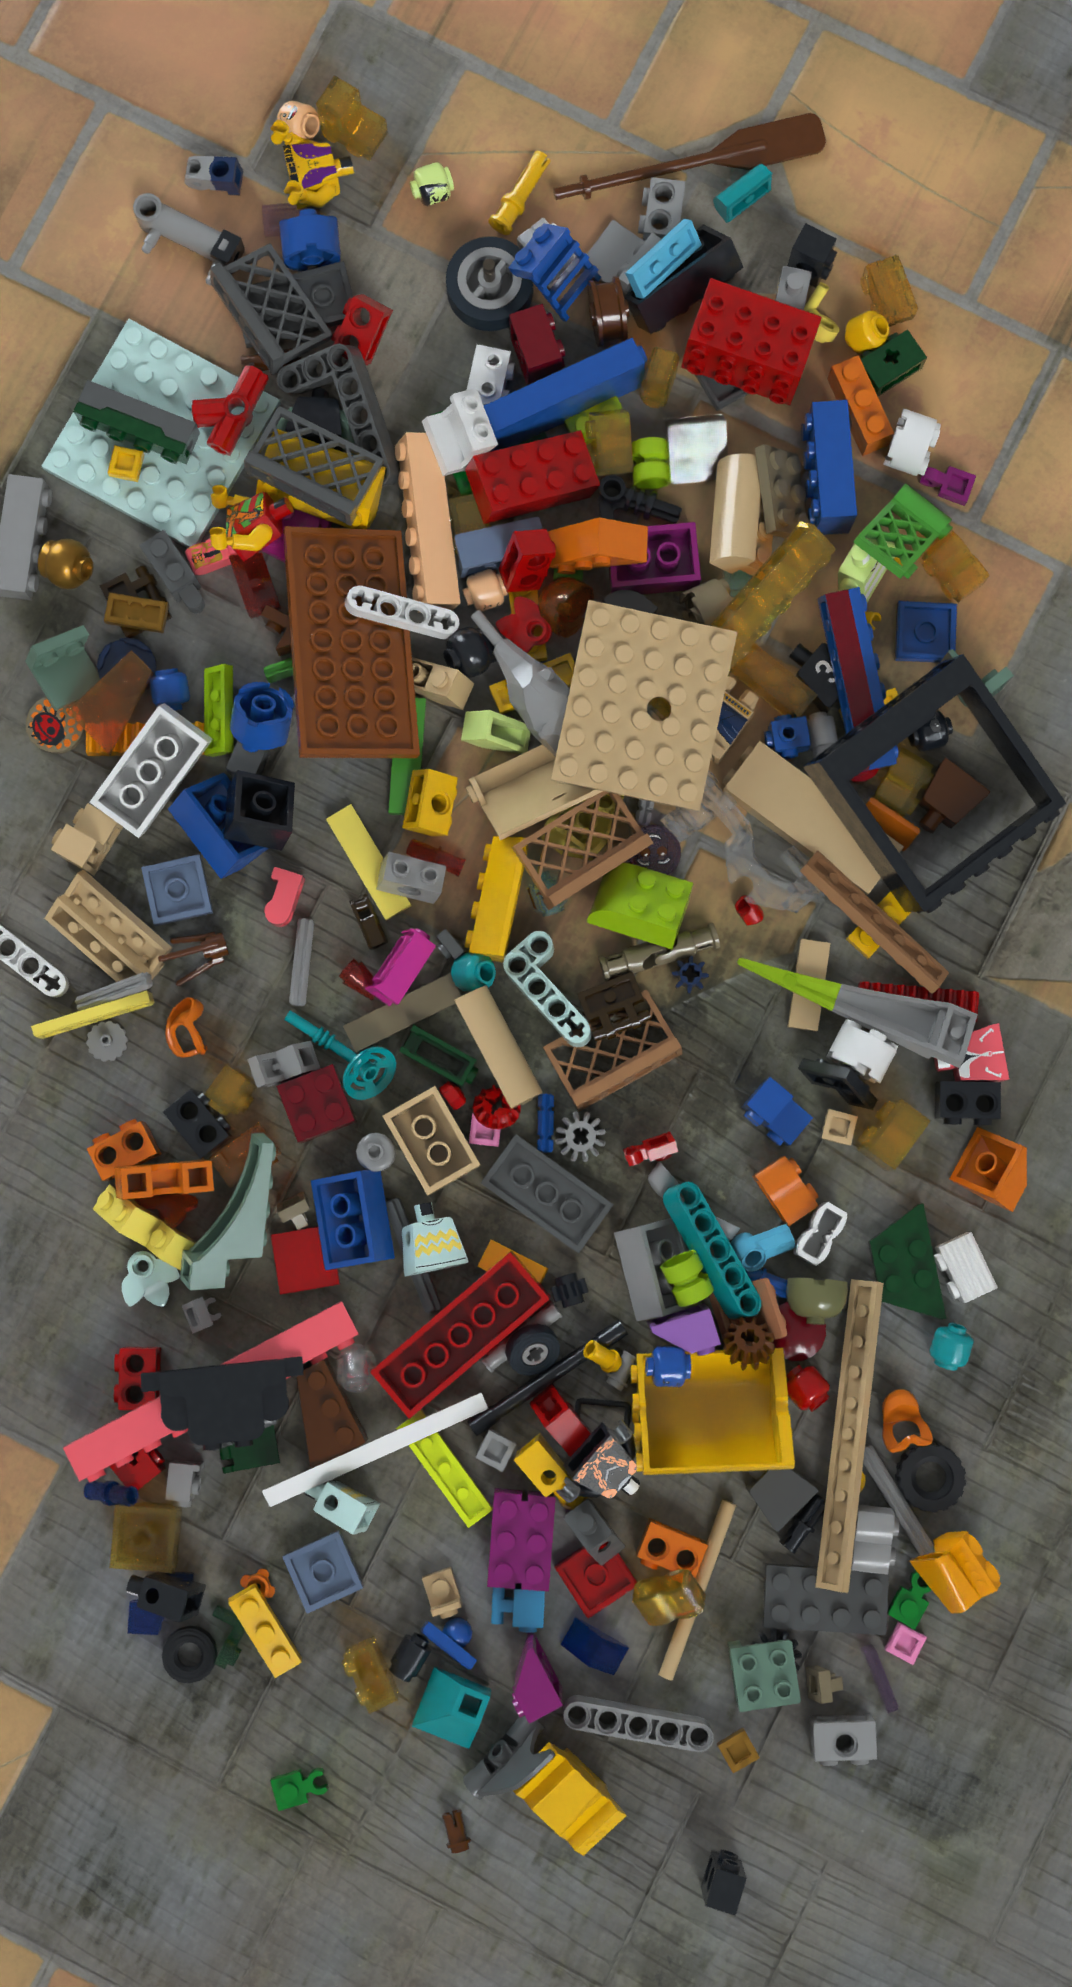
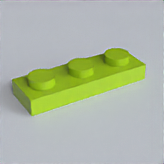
M221 664L204 668V733L213 739L204 751L205 756L216 757L233 753L234 738L230 730L233 707L232 665Z

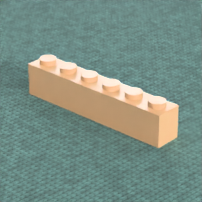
M406 432L395 445V458L399 461L400 465L398 484L399 488L403 489L402 515L407 521L405 541L407 546H410L409 571L410 574H413L414 578L412 598L416 601L453 611L461 603L445 476L441 473L427 434Z

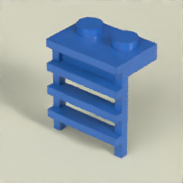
M543 223L542 226L534 231L533 237L527 245L518 251L515 255V260L508 268L516 277L532 280L560 318L567 322L570 317L566 311L587 286L588 281H591L593 278L594 281L598 282L602 277L598 273V268L588 260L590 257L587 253L581 251L578 241L572 239L568 228ZM574 253L576 256L550 290H548L547 286ZM582 266H584L585 270L558 303L556 299Z

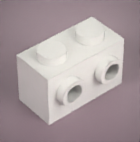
M476 345L467 390L477 388L483 406L509 394L510 391L505 390L507 380H513L516 363L511 362V351Z

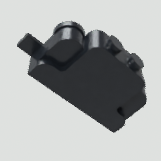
M302 1356L140 1373L142 1392L160 1390L161 1418L164 1425L173 1431H182L188 1428L191 1441L197 1445H203L204 1451L222 1449V1443L234 1442L235 1447L253 1445V1440L259 1438L264 1432V1419L268 1421L278 1420L288 1410L289 1399L287 1396L286 1377L304 1375Z

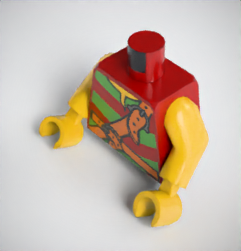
M213 486V493L211 494L213 506L217 509L225 508L228 505H231V507L227 508L226 529L223 527H213L210 529L212 546L216 550H223L229 545L243 562L281 537L283 534V518L294 512L291 502L287 497L274 502L266 492H261L251 498L237 494L232 497L228 496L225 486Z

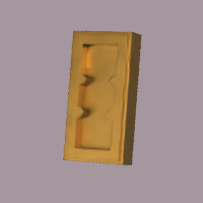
M109 592L104 622L116 626L164 633L169 604L168 602Z

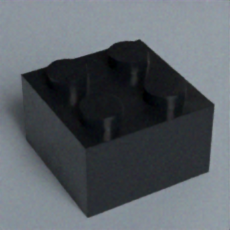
M237 770L227 790L224 839L282 851L292 834L295 782Z

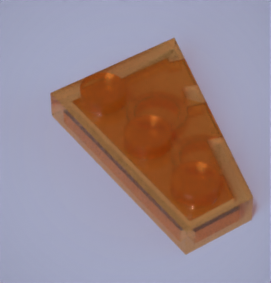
M131 650L67 712L111 756L154 673Z

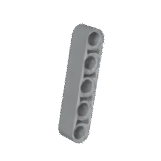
M582 1695L569 1697L563 1706L566 1725L578 1731L695 1752L708 1750L714 1741V1735L709 1722L699 1716ZM574 1706H581L586 1712L582 1718L574 1719L569 1715V1710ZM605 1711H610L616 1715V1718L611 1724H603L599 1720L600 1715ZM635 1717H642L646 1720L645 1726L640 1730H635L629 1725L630 1721ZM666 1722L674 1723L677 1726L676 1731L671 1735H664L660 1732L661 1726ZM696 1728H703L707 1731L706 1737L700 1741L693 1740L690 1735Z

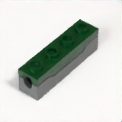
M89 380L86 381L73 411L80 422V426L92 432H96V429L106 432L109 438L122 443L123 440L134 443L133 446L145 453L154 451L161 454V458L173 464H177L178 461L184 464L188 463L190 454L200 435L198 426L193 421Z

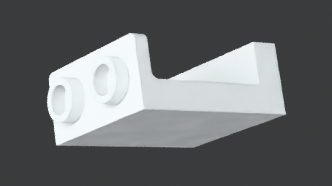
M477 388L452 394L450 396L452 404L442 413L427 416L422 420L443 476L465 471L473 456L490 452L498 445Z

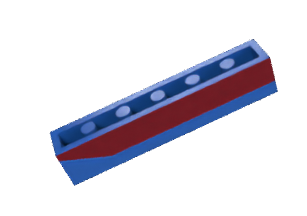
M860 587L824 594L817 599L846 734L884 706V700L886 699L885 686L879 681L877 671L880 668L879 658L876 653H873L871 643L874 637L873 629L870 623L867 624L865 615L867 601L864 594H861ZM897 745L862 772L897 764Z

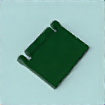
M274 1425L265 1428L263 1434L259 1438L254 1439L251 1446L235 1447L233 1444L219 1449L221 1460L234 1459V1465L222 1467L223 1474L280 1463Z

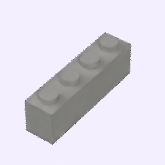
M8 474L0 522V597L32 601L33 592L38 590L39 576L36 574L42 548L40 545L42 535H46L48 520L45 517L46 507H50L52 502V490L49 489L43 478Z

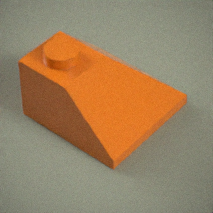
M977 1127L949 1179L981 1198L1013 1212L1027 1186V1148Z

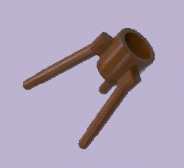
M213 931L202 935L170 939L172 944L202 942L198 946L159 956L158 961L160 962L203 951L205 959L211 957L210 961L176 982L177 986L192 980L214 965L224 963L223 956L229 955V951L222 932L215 934Z

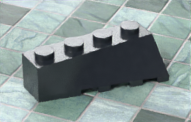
M703 224L696 230L702 245L646 298H636L633 290L627 294L624 299L628 301L629 309L637 326L650 334L658 332L666 326L667 322L676 316L684 314L692 304L699 299H703L710 278L721 282H728L733 279L735 274L744 267L730 237Z

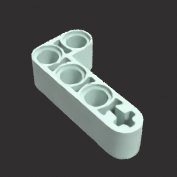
M534 931L506 955L503 962L504 970L509 979L568 1044L577 1048L583 1047L591 1039L590 1026L587 1020L539 969L553 956L554 945L549 934L544 931ZM542 940L548 943L547 949L542 953H536L532 950L534 943ZM516 960H522L526 963L524 970L520 973H514L510 970L511 964ZM535 982H543L546 985L543 993L539 995L532 994L530 986ZM557 1003L563 1004L566 1008L563 1015L554 1017L549 1013L552 1005ZM569 1019H571L572 1024L577 1029L583 1027L582 1037H579L577 1035L571 1037L573 1033L570 1026L567 1024Z

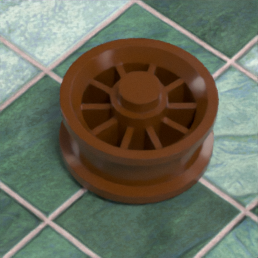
M614 276L612 282L595 284L593 280L588 281L589 314L597 346L602 347L605 341L620 339L623 342L627 340V318L630 317L627 299L624 300L619 277Z

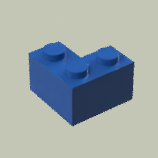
M771 1077L765 1079L741 1107L746 1111L743 1116L754 1126L762 1125L769 1131L766 1136L778 1146H781L782 1143L790 1146L813 1119L810 1114L792 1100L794 1096Z

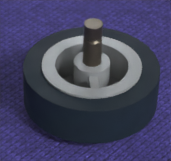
M480 237L461 246L452 256L446 271L448 301L455 315L468 326L482 331L506 329L509 327V314L530 307L533 298L532 280L516 277L508 268L515 260V255L521 250L517 245L499 237Z

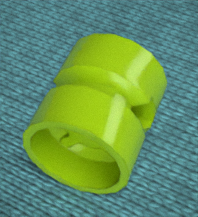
M647 437L632 442L631 460L636 464L632 469L633 486L645 490L668 486L671 483L670 465L666 463L669 460L668 441L659 437Z
M696 1250L677 1254L665 1261L660 1267L667 1283L674 1284V1288L671 1291L680 1307L695 1304L711 1295L714 1291L708 1274L701 1272L703 1264Z

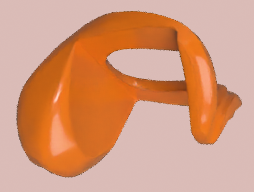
M187 997L176 1004L166 1023L165 1034L168 1046L177 1057L181 1058L197 1054L205 1055L208 1049L207 1045L204 1046L202 1038L193 1024L202 1015L204 1005L192 997ZM183 1025L187 1028L195 1049L183 1052L176 1038V1028Z
M897 1389L889 1393L882 1404V1438L887 1450L891 1453L905 1450L912 1443L917 1446L932 1444V1432L920 1415L915 1396L905 1389ZM910 1421L918 1426L920 1437L909 1435L900 1443H897L893 1435V1426L898 1422Z

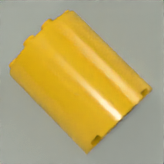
M775 1348L774 1353L769 1354V1362L767 1364L759 1362V1368L756 1371L751 1364H747V1368L742 1370L740 1361L731 1365V1355H725L723 1350H716L702 1356H698L697 1352L692 1354L685 1352V1354H690L691 1377L686 1379L681 1387L655 1386L652 1376H646L645 1372L646 1357H651L652 1353L636 1354V1365H630L631 1383H637V1394H632V1423L634 1424L633 1438L637 1450V1472H642L643 1475L795 1468L783 1348Z

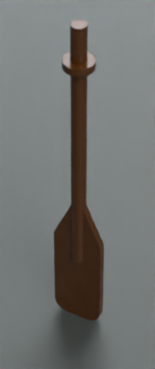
M807 113L739 129L710 152L588 180L587 175H582L578 183L553 188L555 200H560L582 194L586 200L591 198V192L708 164L751 170L760 163L768 166L818 154L824 149L826 138L820 118L813 113Z

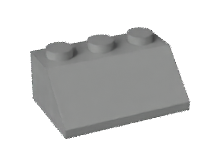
M672 1218L614 1232L636 1321L666 1316L702 1304L699 1301L685 1307L678 1306L671 1291L674 1288V1284L667 1283L660 1268L668 1259L688 1251L687 1245Z

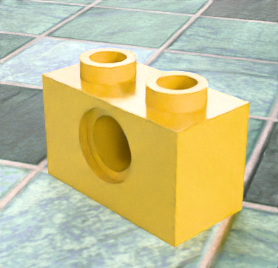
M431 769L412 770L402 828L431 837L448 836V831L452 824L453 803L457 796L456 786L458 777Z

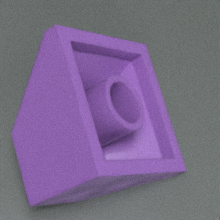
M705 1303L647 1321L648 1327L653 1334L691 1354L697 1352L698 1356L706 1355L715 1351L714 1346L721 1344L710 1308Z

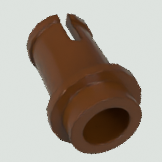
M460 1809L452 1811L455 1824L449 1812L442 1815L449 1840L446 1845L453 1854L468 1850V1843L471 1842L470 1837L466 1835Z

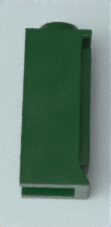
M413 1025L411 1035L404 1047L401 1046L399 1052L462 1088L466 1082L471 1085L479 1071V1068L475 1067L477 1060ZM424 1040L462 1061L464 1065L459 1074L455 1075L417 1054L416 1052L422 1041Z

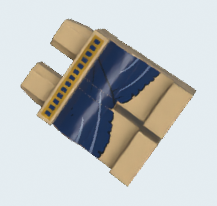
M729 675L711 760L717 765L752 718L753 710L759 699L758 696L747 689L738 700L731 696L729 693L737 682Z

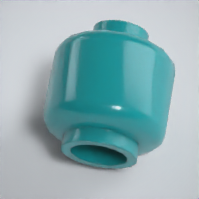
M464 953L454 960L451 971L456 987L468 992L483 986L489 988L493 984L496 974L494 963L490 957L473 953Z
M949 1323L948 1327L937 1328L929 1351L932 1358L935 1359L934 1363L937 1366L951 1371H956L958 1367L966 1366L974 1344L973 1338L966 1333V1327L957 1323Z

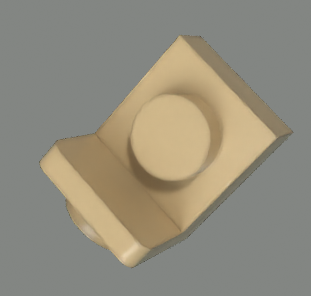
M452 1567L422 1576L431 1606L432 1617L440 1615V1618L444 1619L457 1614V1609L462 1607L463 1601Z

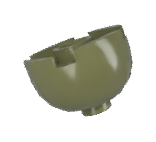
M814 1278L787 1279L786 1295L788 1304L796 1315L806 1317L807 1324L824 1325L825 1319L836 1317L846 1305L847 1282L831 1279L814 1280Z

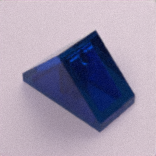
M577 1617L574 1618L561 1642V1646L588 1667L611 1675H615L629 1649L628 1646Z

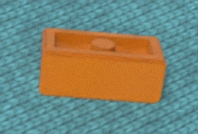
M874 797L870 798L865 804L884 832L904 846L901 851H905L920 833V828Z

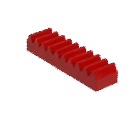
M867 981L858 983L859 988L948 1002L978 1014L979 992L938 988L931 994L925 987L882 984L878 982L870 983Z

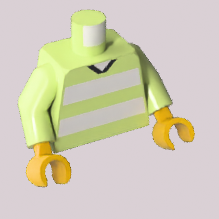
M867 538L874 545H878L876 539ZM886 541L888 547L896 548L894 542ZM854 543L839 568L838 591L860 587L861 594H864L868 602L887 568ZM892 557V559L894 558V560L902 566L900 558ZM866 611L867 624L870 623L872 629L875 630L876 628L872 625V620L881 621V615L878 612Z

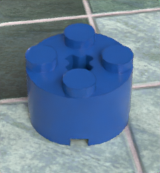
M303 209L299 212V216L283 219L279 222L284 264L288 269L303 272L308 270V266L317 265L322 267L340 262L339 231L335 216L317 215V211L314 209Z
M266 682L248 683L239 689L233 701L230 730L246 751L269 750L284 746L287 743L294 708L291 696L280 687L279 691L270 688V683Z

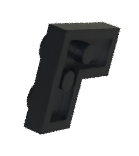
M803 1058L798 1067L811 1084L836 1089L849 1105L873 1110L878 1101L870 1091L869 1085L861 1081L856 1075V1070L849 1065L840 1064V1066H837L823 1059H816L814 1061Z

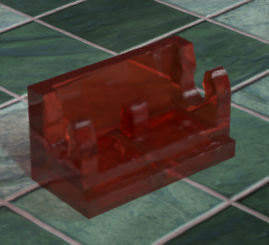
M258 552L244 562L238 554L229 556L250 619L261 616L266 605L276 610L281 609L263 554Z

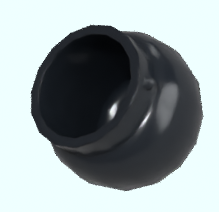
M465 627L457 630L448 638L446 650L443 652L447 666L459 670L467 678L483 674L488 670L491 663L497 661L493 654V644L479 627L476 629Z

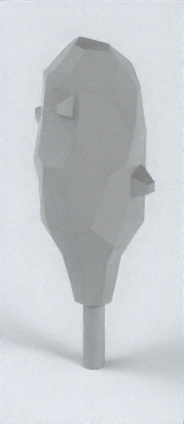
M477 610L471 615V618L494 646L493 654L506 679L511 705L523 719L532 735L556 757L570 688L551 667L538 662L509 639H503L480 610Z

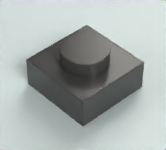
M447 929L437 935L440 943L436 947L447 960L450 957L456 960L465 953Z

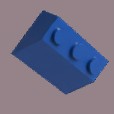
M224 772L184 789L168 808L169 812L220 879L241 870L269 849L224 839L227 790L231 783Z
M362 1170L311 1180L325 1270L395 1258L381 1171Z

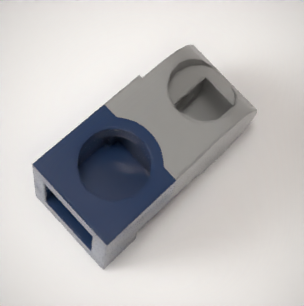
M191 156L187 161L184 182L193 189L227 191L229 195L240 196L243 169L236 157Z

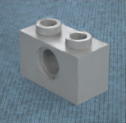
M388 852L381 863L376 890L434 904L442 892L446 866Z
M871 1714L810 1716L811 1754L815 1762H820V1765L835 1766L838 1765V1761H850L854 1765L869 1764V1760H877L876 1721ZM843 1734L851 1736L849 1745L846 1747L836 1746V1740L839 1736Z

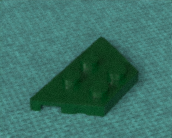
M921 1203L915 1205L913 1209L900 1219L894 1221L887 1229L868 1241L876 1282L883 1283L881 1302L939 1319H946L924 1204Z

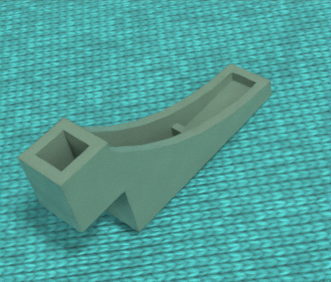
M264 1133L251 1134L249 1152L243 1173L223 1212L196 1244L189 1250L182 1251L180 1279L189 1290L225 1288V1279L230 1273L229 1259L262 1257L263 1246L267 1243L266 1218L270 1215L268 1195L269 1190L273 1186L271 1166L272 1161L276 1158L275 1144Z

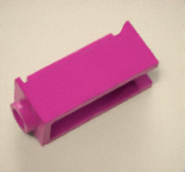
M418 928L402 931L404 936H400L372 979L374 984L365 988V990L387 1006H391L392 1003L396 1005L400 1003L436 947L435 944L429 941L430 936Z

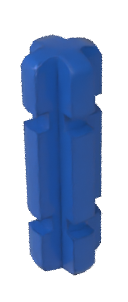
M552 1094L538 1095L540 1111H538L537 1135H540V1139H537V1150L549 1153L553 1151L554 1140L551 1139V1135H554V1111H552L554 1096Z

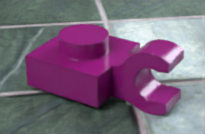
M948 466L945 473L935 468L927 467L919 483L927 487L940 488L937 494L938 497L965 506L976 475Z

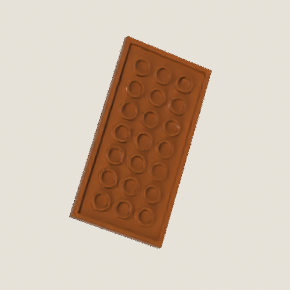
M285 526L283 538L299 758H418L420 749L410 631L354 616L345 607V598L349 590L355 586H365L407 598L401 531ZM360 596L355 598L357 606H362L363 604L362 597ZM373 599L371 603L372 607L370 608V610H373L377 600ZM384 602L380 604V609L384 614H395V608L391 603Z

